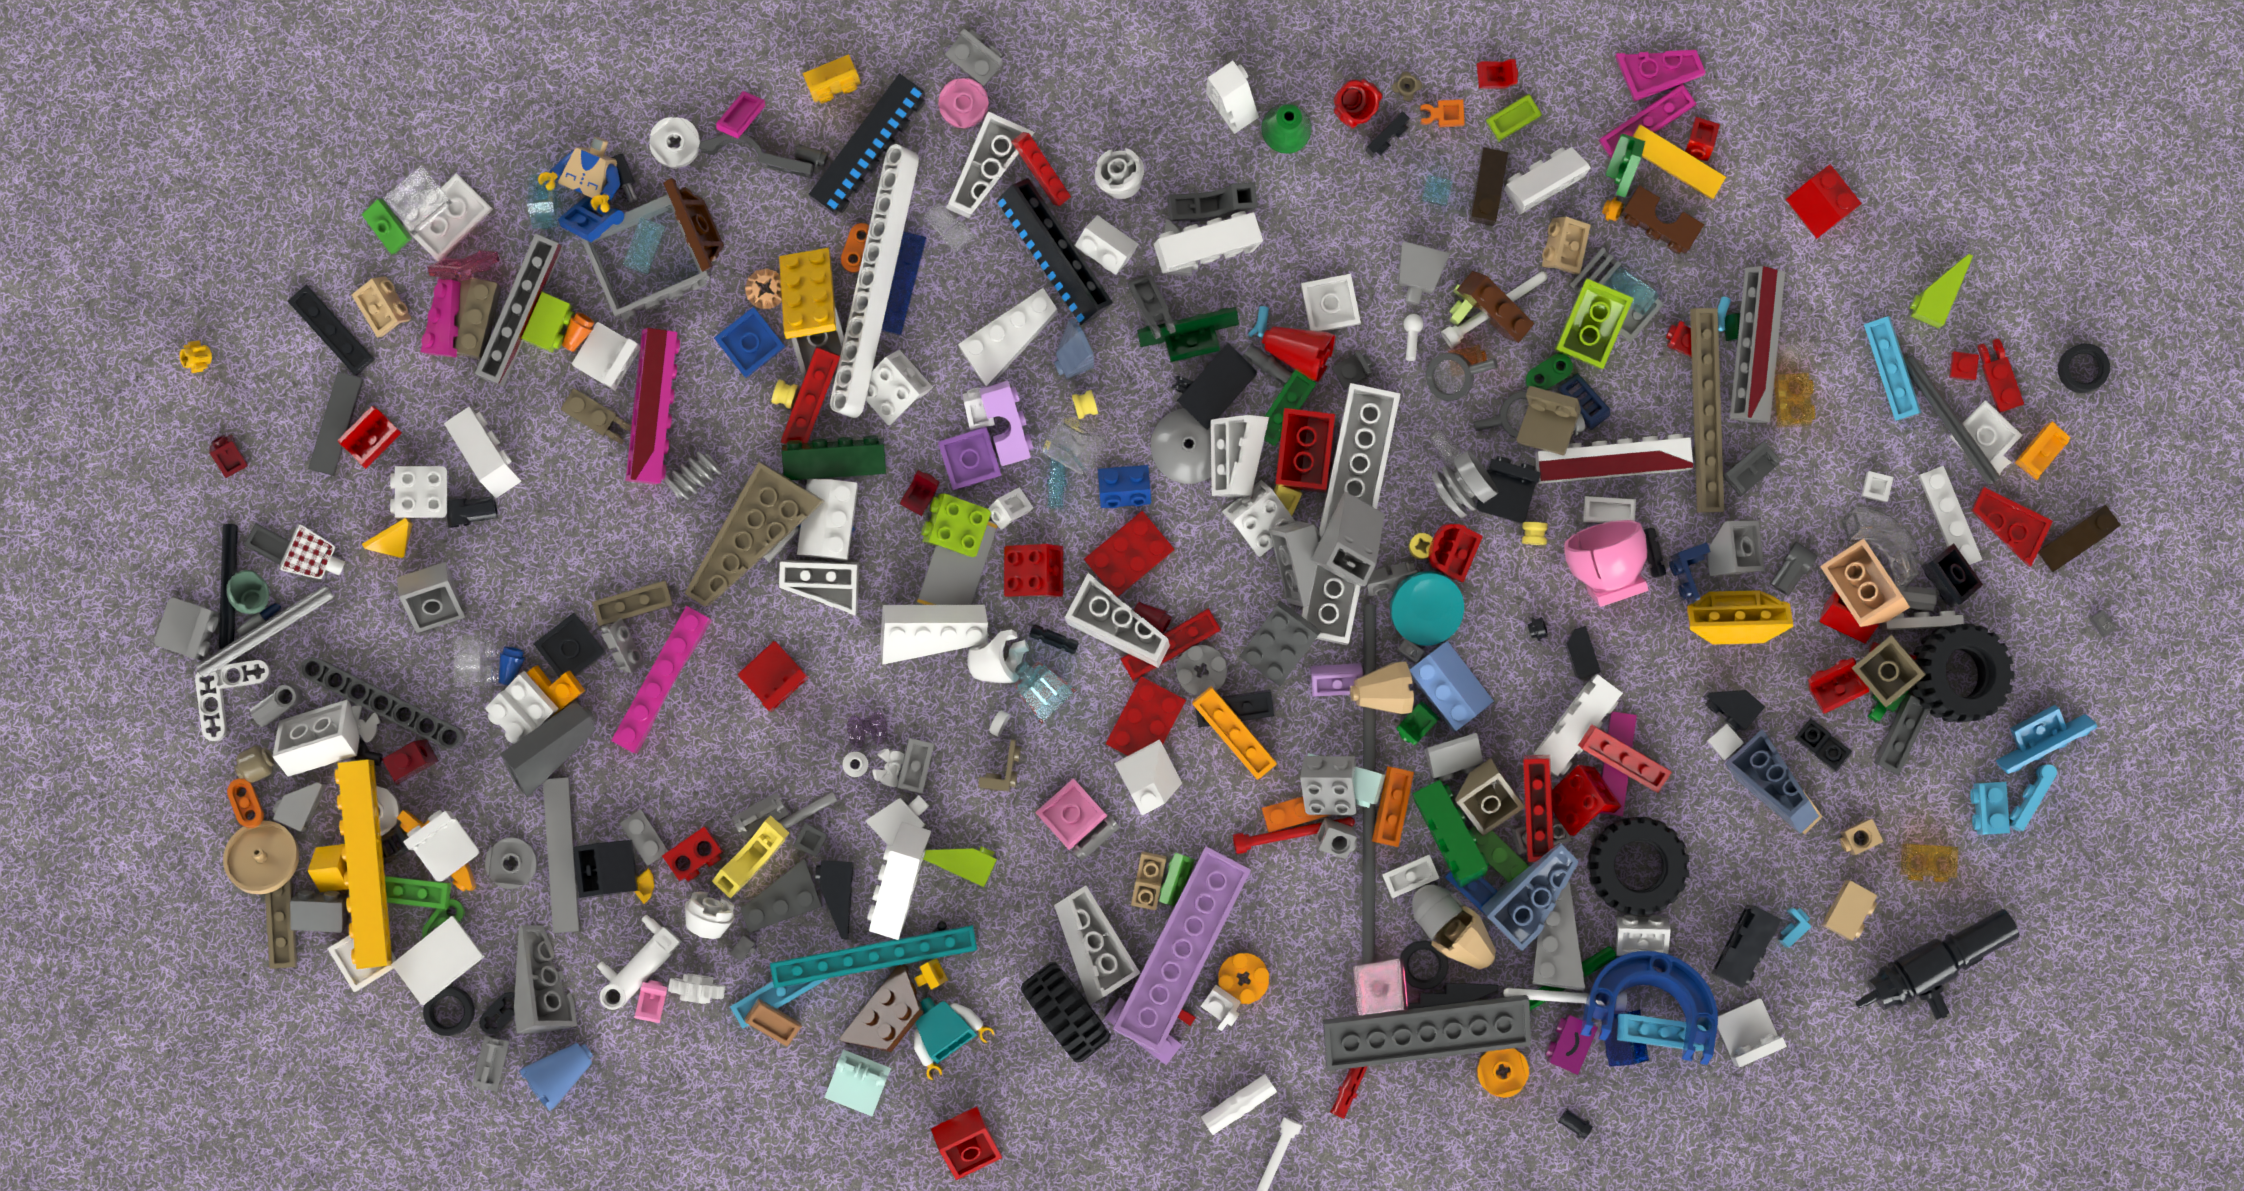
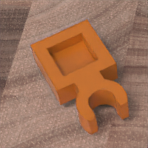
M1463 99L1438 100L1437 108L1430 104L1420 106V111H1428L1430 113V117L1422 118L1420 124L1428 125L1434 120H1438V127H1459L1465 124Z

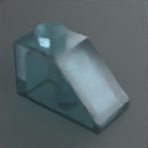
M540 174L530 175L527 206L532 229L557 227L559 208L556 180L555 188L549 191L546 189V184L550 180L540 185L538 182Z

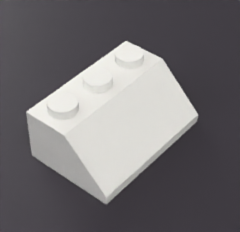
M1562 147L1550 155L1552 159L1545 163L1539 160L1529 167L1530 171L1526 174L1521 175L1519 172L1507 179L1508 184L1504 190L1520 215L1584 178L1590 170L1589 164L1572 147L1567 150Z
M807 479L806 490L825 502L801 522L797 555L848 562L858 484L833 479Z
M347 699L279 721L273 758L288 777L357 756L360 737L349 700Z

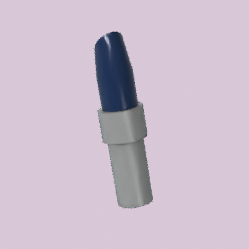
M274 603L253 615L250 620L239 626L236 630L242 637L257 626L265 623L282 607Z

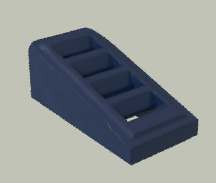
M1579 373L1558 387L1562 395L1578 398L1584 392L1587 393V396L1579 401V405L1581 408L1580 413L1590 430H1593L1610 416V408ZM1579 383L1581 388L1571 395L1568 391ZM1592 400L1594 404L1584 410L1582 407ZM1599 409L1597 413L1590 417V414H1592L1595 410Z

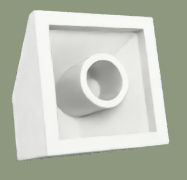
M1160 739L1114 763L1141 815L1165 804L1182 784Z

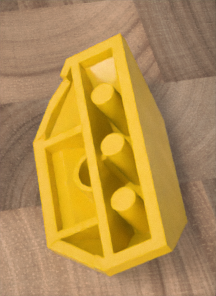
M1760 590L1711 591L1700 597V600L1687 606L1690 630L1711 644L1765 643L1793 627L1790 603L1782 602L1776 597Z

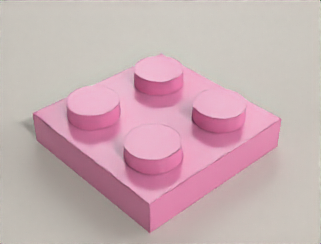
M1074 778L1035 812L1068 850L1073 848L1107 817L1105 812Z

